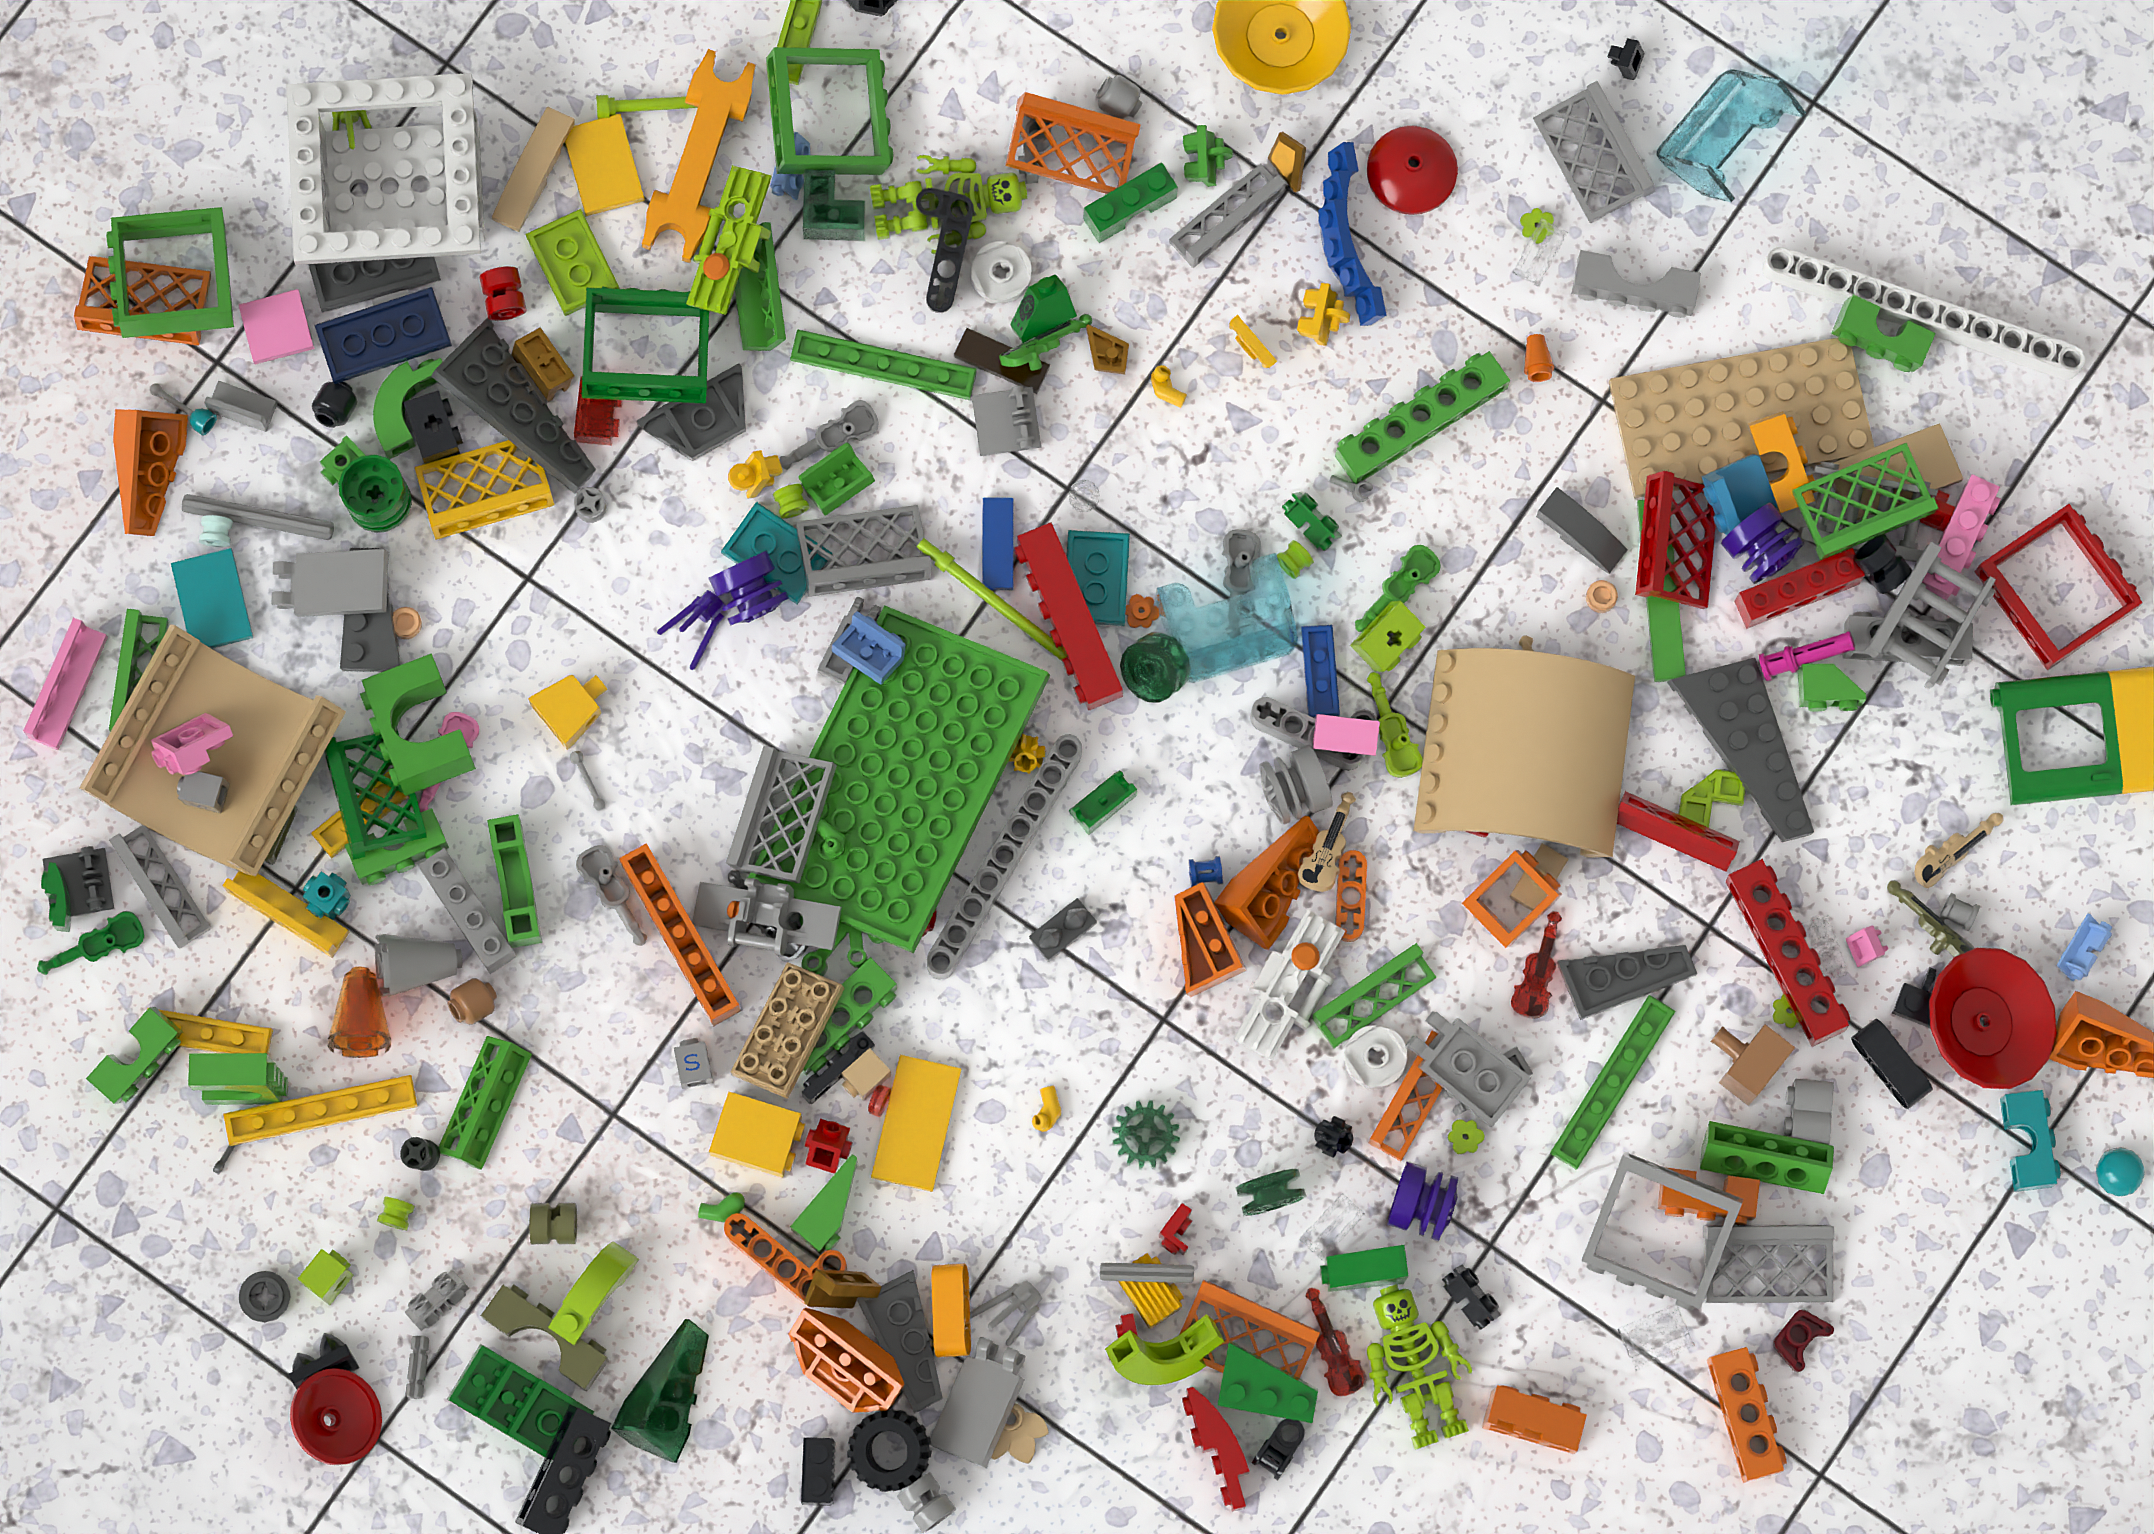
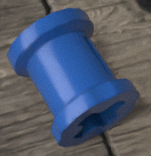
M1215 856L1214 860L1195 862L1194 859H1188L1191 887L1201 882L1223 884L1220 856ZM1203 870H1212L1211 873H1198Z

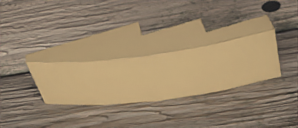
M547 106L504 188L492 215V220L520 232L547 185V177L561 155V147L575 125L574 118Z

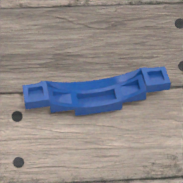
M1342 142L1328 152V166L1332 175L1323 181L1325 201L1323 207L1318 210V222L1321 227V241L1329 268H1331L1343 286L1344 297H1355V309L1359 316L1360 326H1371L1387 315L1381 287H1375L1369 279L1352 241L1347 214V197L1350 178L1359 169L1354 143Z

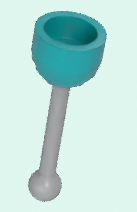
M154 383L150 386L149 390L152 395L161 396L189 415L192 428L202 436L208 434L214 427L217 416L211 411L203 408L193 411L164 392L159 384Z

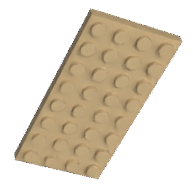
M1838 338L1616 377L1609 380L1634 498L1645 497L1648 475L1665 470L1675 473L1674 477L1704 485L1701 476L1751 454H1756L1761 458L1766 474L1786 471L1787 458L1782 453L1772 451L1759 455L1748 423L1782 411L1785 413L1786 418L1793 417L1798 434L1793 435L1796 447L1803 446L1808 463L1803 464L1804 468L1820 465L1821 461L1833 463L1874 448L1852 347L1841 343ZM1673 486V491L1680 490L1679 487Z

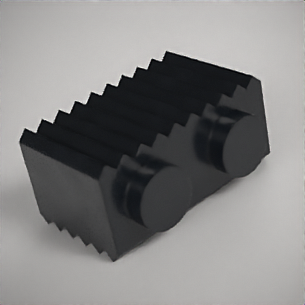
M803 1438L802 1505L831 1506L834 1504L832 1498L834 1497L833 1491L835 1490L833 1479L835 1478L834 1459L836 1456L834 1453L836 1452V1442L833 1438Z

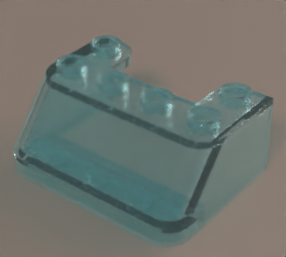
M1276 553L1260 557L1252 563L1250 578L1255 591L1196 608L1191 592L1185 585L1172 583L1157 588L1155 601L1179 675L1185 681L1191 683L1203 681L1287 656L1295 650L1298 635L1292 604Z

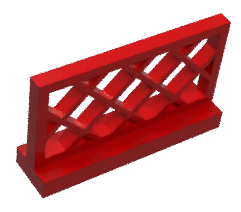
M1665 470L1648 475L1635 595L1645 598L1654 596L1700 609L1708 608L1716 528L1713 518L1715 513L1712 505L1709 503L1703 511L1694 498L1699 493L1704 494L1703 488L1705 486L1674 477L1675 473ZM1673 486L1679 487L1685 497L1678 504L1672 496ZM1689 503L1696 514V517L1688 522L1681 511V508ZM1673 514L1682 526L1675 534L1670 527V517ZM1700 521L1705 529L1704 538L1699 540L1692 529V526ZM1684 533L1687 534L1694 545L1687 552H1685L1677 539ZM1672 544L1679 556L1673 563L1667 557V547ZM1696 550L1702 558V567L1698 570L1689 558ZM1682 562L1691 575L1684 582L1675 570ZM1667 574L1670 575L1676 585V588L1671 592L1663 590L1664 578ZM1693 580L1699 588L1698 599L1693 598L1686 588Z

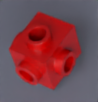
M820 1118L816 1130L810 1129L806 1138L805 1147L809 1148L805 1165L835 1174L841 1159L847 1160L853 1142L848 1141L850 1127Z

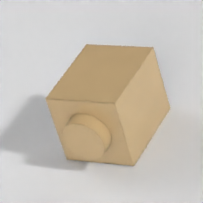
M869 1048L842 1072V1078L845 1081L841 1085L853 1098L858 1095L864 1101L891 1077V1070Z

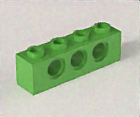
M871 957L842 984L845 989L821 1033L826 1036L827 1041L822 1047H814L802 1070L806 1076L811 1071L814 1073L820 1071L828 1062L826 1057L834 1049L837 1052L843 1049L850 1042L851 1038L849 1035L857 1027L860 1030L865 1028L873 1020L874 1016L872 1013L880 1005L882 1008H885L896 998L897 995L894 992L897 990V983ZM860 990H867L872 994V999L866 1004H860L854 999L855 994ZM843 1011L849 1015L850 1019L847 1024L838 1026L832 1022V1016L836 1012Z
M1709 1121L1701 1146L1700 1169L1824 1194L1833 1169L1834 1146Z

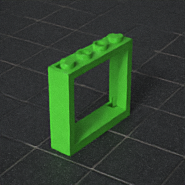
M774 47L766 57L777 174L882 175L893 162V149L888 143L891 123L890 119L886 117L885 112L888 93L886 89H883L882 78L885 74V63L883 60H880V50ZM787 64L866 65L874 156L796 155Z
M222 207L111 217L112 231L107 232L106 238L108 248H113L114 256H108L110 275L115 274L116 282H110L112 301L117 300L118 308H112L114 327L120 326L122 338L234 327L226 231ZM212 233L218 307L130 315L124 241Z

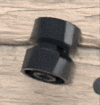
M1880 535L1869 540L1856 552L1853 558L1864 574H1870L1869 580L1880 594L1896 589L1907 580L1912 572L1911 567L1901 555H1895L1897 550L1886 535Z

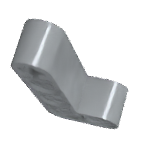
M1262 697L1255 701L1252 706L1250 719L1256 729L1298 749L1308 745L1313 748L1315 718L1269 697ZM1268 709L1270 710L1269 716L1265 720L1261 719L1260 712ZM1365 709L1358 710L1351 716L1354 719L1377 721L1374 713ZM1279 714L1283 715L1279 727L1275 726ZM1289 721H1295L1300 724L1301 731L1295 734L1289 733L1285 728V724ZM1313 749L1319 759L1347 771L1356 769L1365 756L1364 754H1358L1356 759L1347 760L1339 751Z

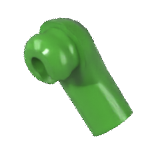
M820 820L817 824L816 833L825 840L823 844L824 853L830 858L839 857L844 852L845 836L826 820Z
M733 1192L718 1205L701 1203L698 1217L725 1223L729 1216L740 1213L743 1210L745 1198L741 1193Z

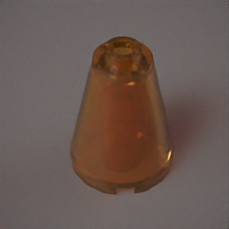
M354 967L344 975L327 1040V1047L333 1053L334 1048L342 1050V1056L368 1058L378 1056V1050L385 1048L386 1053L391 1048V1036L376 974L367 967Z

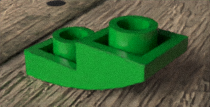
M49 862L48 871H43L41 878V889L45 890L44 893L49 899L56 900V903H51L49 921L53 922L52 926L57 931L70 932L71 903L67 883L58 865Z

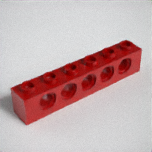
M1763 859L1729 874L1726 884L1811 1047H1814L1845 1032L1849 1026L1850 1016L1844 1004H1838L1833 994L1836 990L1832 980L1828 975L1824 976L1820 970L1819 965H1821V961L1814 948L1809 949L1804 939L1807 935L1802 923L1799 920H1794L1790 912L1792 905L1785 893L1781 894L1775 883L1778 882L1773 868L1770 865L1766 866ZM1757 890L1764 891L1768 895L1769 901L1764 903L1758 902L1754 898L1753 892ZM1770 918L1779 919L1783 924V929L1774 930L1770 928L1767 920ZM1786 945L1793 946L1797 950L1798 956L1794 958L1785 956L1782 952V947ZM1799 973L1808 974L1812 979V984L1808 986L1800 984L1797 981L1796 975ZM1811 1002H1823L1827 1011L1825 1013H1816L1811 1007Z

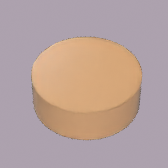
M1605 580L1592 583L1586 593L1587 605L1598 613L1610 611L1615 606L1618 598L1615 586Z
M401 607L393 612V622L397 637L411 639L420 632L422 621L416 610L410 607Z

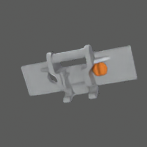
M747 877L744 883L748 886V890L700 882L692 923L696 926L728 931L727 943L729 946L736 947L739 944L772 950L776 955H784L787 943L789 942L834 951L842 907L795 899L794 889L790 885L778 883L777 886L764 884L754 878ZM799 912L803 916V925L800 929L793 930L789 925V919L792 914ZM747 923L776 927V938L746 933Z

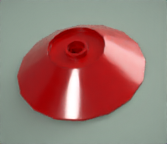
M1977 947L1954 957L1937 976L1929 1000L1930 1029L1940 1054L1960 1077L1982 1088L2012 1089L2032 1080L2048 1062L2057 1031L2055 1005L2044 980L2028 962L2004 949ZM1980 1017L1984 1021V1027L1980 1024Z

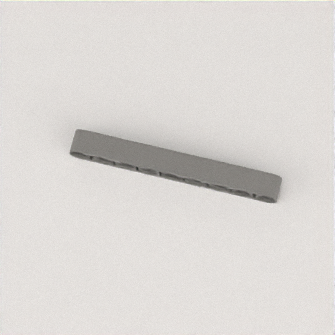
M1065 734L1056 740L929 951L927 970L933 978L946 979L954 972L1082 757V744L1076 736ZM1064 745H1072L1077 753L1072 757H1064L1059 750ZM1049 771H1055L1060 774L1061 779L1055 784H1050L1045 781L1044 775ZM1039 797L1045 802V806L1040 810H1033L1028 806V801L1031 798ZM1016 824H1025L1029 828V833L1023 837L1016 836L1012 832V828ZM1001 850H1008L1014 857L1008 863H1001L997 860L996 854ZM991 876L995 878L998 883L997 886L992 890H986L981 887L980 881L984 877ZM969 903H976L982 910L979 915L971 917L965 913L964 908ZM959 929L965 933L966 937L960 943H953L949 940L948 934L953 930ZM938 956H944L949 960L950 964L946 969L938 970L933 967L932 961Z

